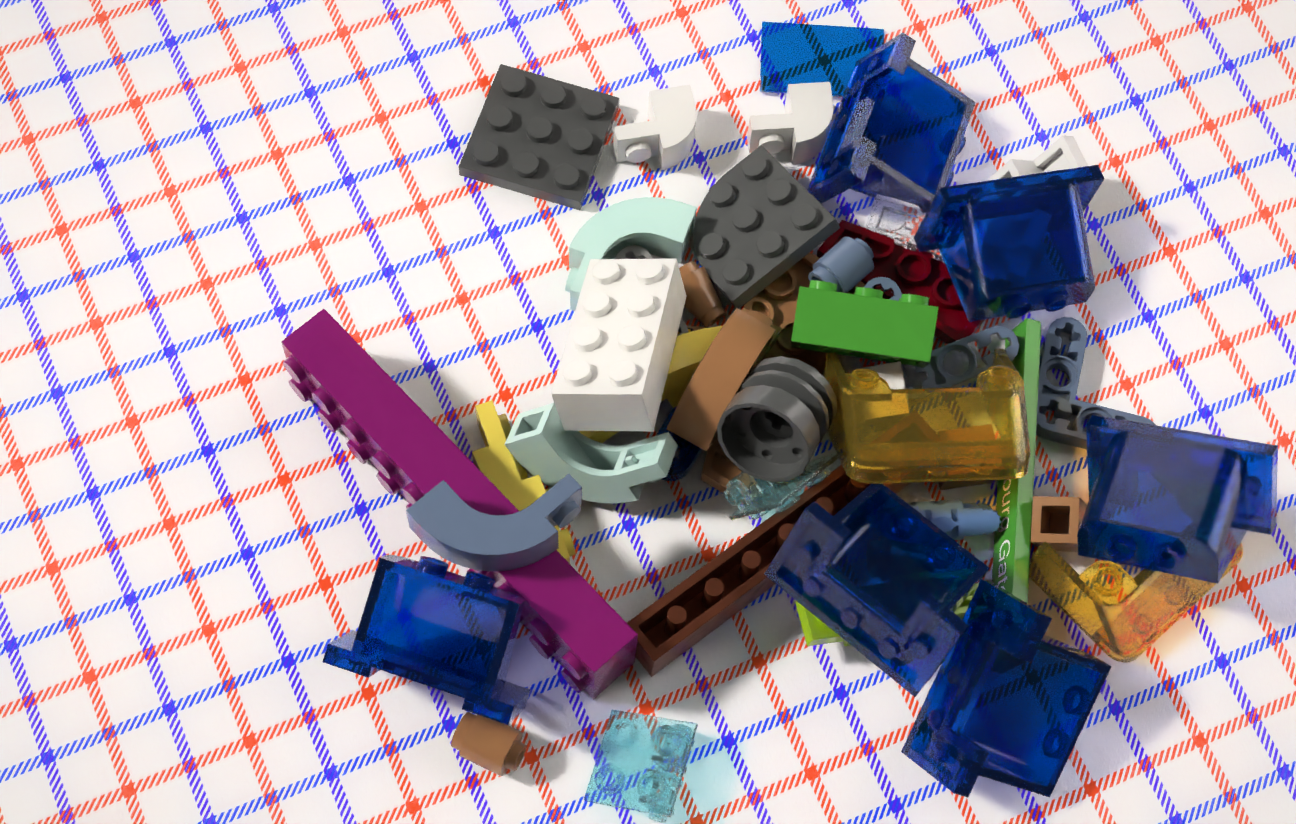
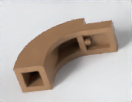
M736 308L713 340L693 374L668 424L667 430L707 451L718 438L717 425L723 412L732 398L739 392L742 383L747 379L752 368L760 363L775 345L782 328L773 324L767 315L759 311Z

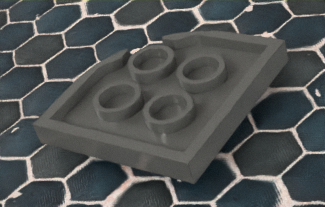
M760 145L724 174L709 189L696 216L693 243L698 261L702 267H705L711 282L735 308L740 309L840 229L836 218Z

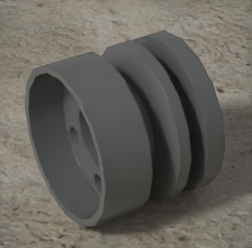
M783 356L764 359L752 368L747 379L742 383L739 392L732 398L723 412L717 425L718 441L725 455L743 472L756 479L774 483L790 481L803 473L814 455L818 444L821 443L825 433L830 428L837 414V397L829 381L814 367L799 359Z

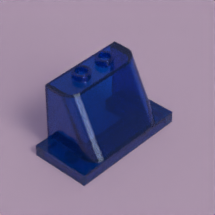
M904 32L859 59L855 64L807 189L821 204L850 189L925 214L939 207L944 191L953 180L954 172L952 168L957 155L965 146L966 137L964 135L976 102L912 60L910 56L916 40Z
M1099 165L941 187L921 222L914 240L919 252L940 250L969 322L1003 316L1013 319L1032 311L1046 309L1048 312H1055L1068 305L1086 303L1095 290V281L1083 212L1105 178Z
M1092 415L1086 423L1089 502L1077 534L1078 555L1218 584L1247 531L1272 534L1277 521L1278 445Z
M875 480L834 516L815 501L806 507L764 575L906 691L916 697L970 626L954 612L977 587L990 568L883 483Z
M397 555L380 557L358 630H353L328 643L323 663L368 678L382 670L465 698L462 710L509 725L526 708L531 689L506 681L525 601L524 598L512 592L494 587L495 580L484 574L467 571L464 577L447 571L449 564L435 558L421 556L420 560L416 561Z
M981 579L901 752L951 792L964 797H969L978 776L1050 797L1112 666L1091 654L1045 635L1052 620L1051 617L998 585Z

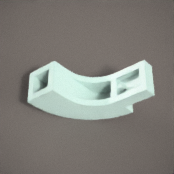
M641 197L615 203L592 216L579 229L569 246V268L571 270L566 281L565 291L570 293V310H576L590 259H615V256L621 249L635 245L645 248L652 255L665 259L676 258L677 262L681 263L694 231L697 207L667 198Z
M554 403L519 413L504 444L522 467L533 476L540 475L542 482L547 486L553 487L567 474H570L582 487V500L610 504L637 501L644 483L657 482L667 477L678 446L669 432L629 444L609 445L594 441L579 431H564Z

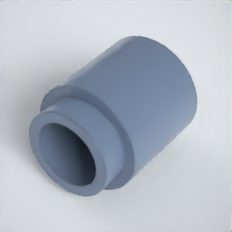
M843 237L813 264V271L808 275L809 281L818 280L837 284L836 292L848 293L874 269L873 252L863 240Z

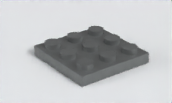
M500 64L458 166L459 175L581 210L618 112L620 98Z

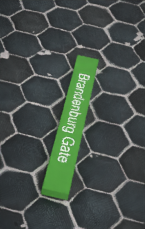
M1026 318L1012 329L1018 338L1019 349L1015 358L1004 366L1000 440L1004 448L1005 462L998 472L996 511L1001 516L1000 520L1002 522L1000 523L1001 527L994 534L987 670L1003 673L1023 663L1026 654L1041 322ZM1005 339L1006 349L1010 346V342L1008 341V339Z

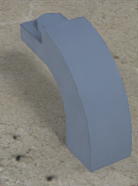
M567 474L527 508L509 515H489L467 505L443 480L406 510L409 528L423 543L442 558L474 570H513L535 563L559 548L558 531L555 526L563 528L579 514L581 510L580 505H582V487L570 474Z

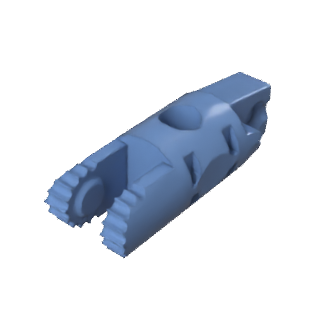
M961 499L911 502L882 508L879 511L881 536L913 542L963 540L964 536H978L984 533L986 535L989 533L993 534L994 531H998L997 529L1001 527L1000 523L1002 521L997 511L993 510L986 503H962Z

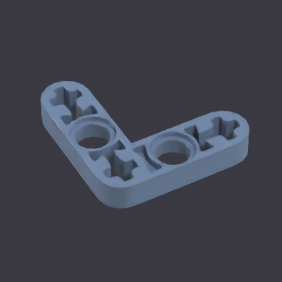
M886 277L873 278L864 286L865 288L872 289L876 286H881L883 291L891 290L893 297L889 300L899 301L902 295L896 282ZM993 326L932 350L930 363L926 367L913 366L917 373L925 372L927 379L921 383L923 390L915 392L912 386L906 387L907 398L911 400L922 399L1005 366L1018 354L1019 342L1017 336L1007 327ZM997 334L1000 340L1008 339L1010 346L1004 350L1005 358L999 359L996 353H991L981 358L986 366L980 369L977 368L976 355L968 343L976 341L977 350L991 343V335ZM950 351H961L968 357L969 367L964 374L954 376L945 370L943 360ZM902 364L905 379L908 375L905 365Z
M1072 317L1056 319L1051 323L1045 335L1040 355L1036 435L1043 439L1129 461L1139 462L1146 460L1155 451L1160 441V431L1157 425L1152 420L1143 416L1076 400L1087 343V331L1081 322ZM1062 332L1069 334V341H1071L1065 356L1058 355L1062 343V338L1060 337ZM1053 368L1064 371L1068 375L1069 384L1063 387L1052 385L1046 377V372ZM1046 409L1054 411L1053 415L1056 419L1054 424L1046 423V416L1044 415ZM1071 414L1076 415L1077 417L1073 422L1071 430H1068L1069 417ZM1088 418L1099 420L1105 428V435L1101 437L1088 435L1083 430L1082 421ZM1116 425L1120 426L1117 435H1119L1118 439L1112 441L1111 438L1116 430ZM1134 431L1140 432L1141 440L1145 441L1141 447L1134 445V438L1131 437Z

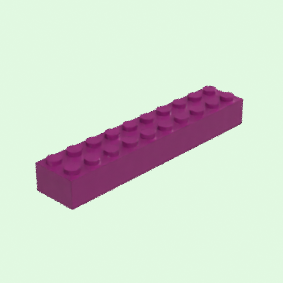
M322 309L281 341L286 357L282 363L292 377L288 382L293 391L302 401L306 402L311 399L319 407L320 410L317 411V414L327 428L333 433L340 430L349 439L346 444L351 453L362 464L369 461L379 471L376 477L381 485L393 496L398 492L409 503L406 509L444 480L467 505L479 512L489 515H509L519 512L325 309ZM557 550L535 563L513 570H467L469 578L482 592L485 593L490 589L501 601L498 603V607L513 625L516 626L521 622L532 634L529 640L534 648L545 659L553 656L564 668L561 671L563 678L577 693L585 690L594 700L635 663L638 634Z

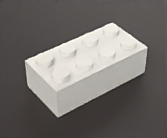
M676 258L590 259L551 392L564 431H654L687 297Z

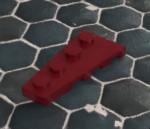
M845 220L840 221V229L823 242L816 254L817 257L821 258L843 237L863 240L873 252L874 269L861 282L866 284L873 278L886 277L896 282L902 294L928 297L929 306L939 307L934 336L946 344L975 334L1010 285V282L997 277L992 281L974 274L975 269L958 263L957 267L936 260L932 258L933 253L917 248L916 251H912L896 245L893 238ZM876 286V287L873 288V289H877V290L883 291V290L881 289V286ZM891 290L883 291V299L893 297Z

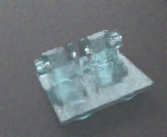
M836 452L809 461L803 473L790 481L774 483L756 479L742 471L727 483V489L724 491L726 500L731 505H737L739 508L729 518L735 520L750 516L752 520H755L773 508L777 513L790 508L801 498L797 492L805 486L812 487L827 478L831 473L828 467L840 458L842 454Z
M612 709L584 801L648 813L647 817L650 820L666 823L667 818L674 815L675 801L679 788L683 784L682 778L687 770L686 764L691 747L695 743L694 737L698 724Z

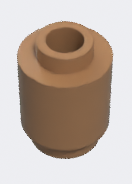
M467 712L459 722L451 741V747L460 751V757L499 776H503L508 769L515 772L527 749V745L521 742L523 732L482 712L478 715Z

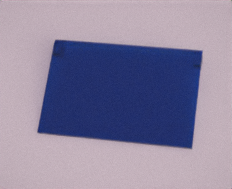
M762 21L760 92L787 94L788 84L830 82L832 96L884 99L886 84L884 83V29Z

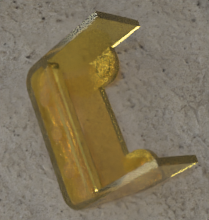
M994 349L992 366L978 374L976 387L890 389L888 383L879 377L877 372L870 369H856L852 373H845L836 352L827 353L825 378L829 381L837 397V414L827 432L846 475L851 479L868 484L1018 479L1028 473L1030 443L1024 381L1004 349Z
M1167 433L1159 438L1141 467L1177 500L1182 512L1194 522L1134 578L1120 565L1111 561H1097L1079 575L1046 541L1038 547L1030 560L1029 578L1111 659L1118 662L1127 663L1138 659L1240 562L1243 556V545L1221 484Z

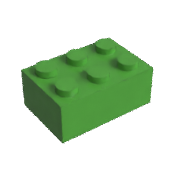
M810 280L809 287H799L791 348L890 363L900 361L903 365L922 368L930 363L939 307L929 306L928 297L902 294L899 301L882 298L883 291L865 287H856L854 294L836 292L837 284L818 280Z

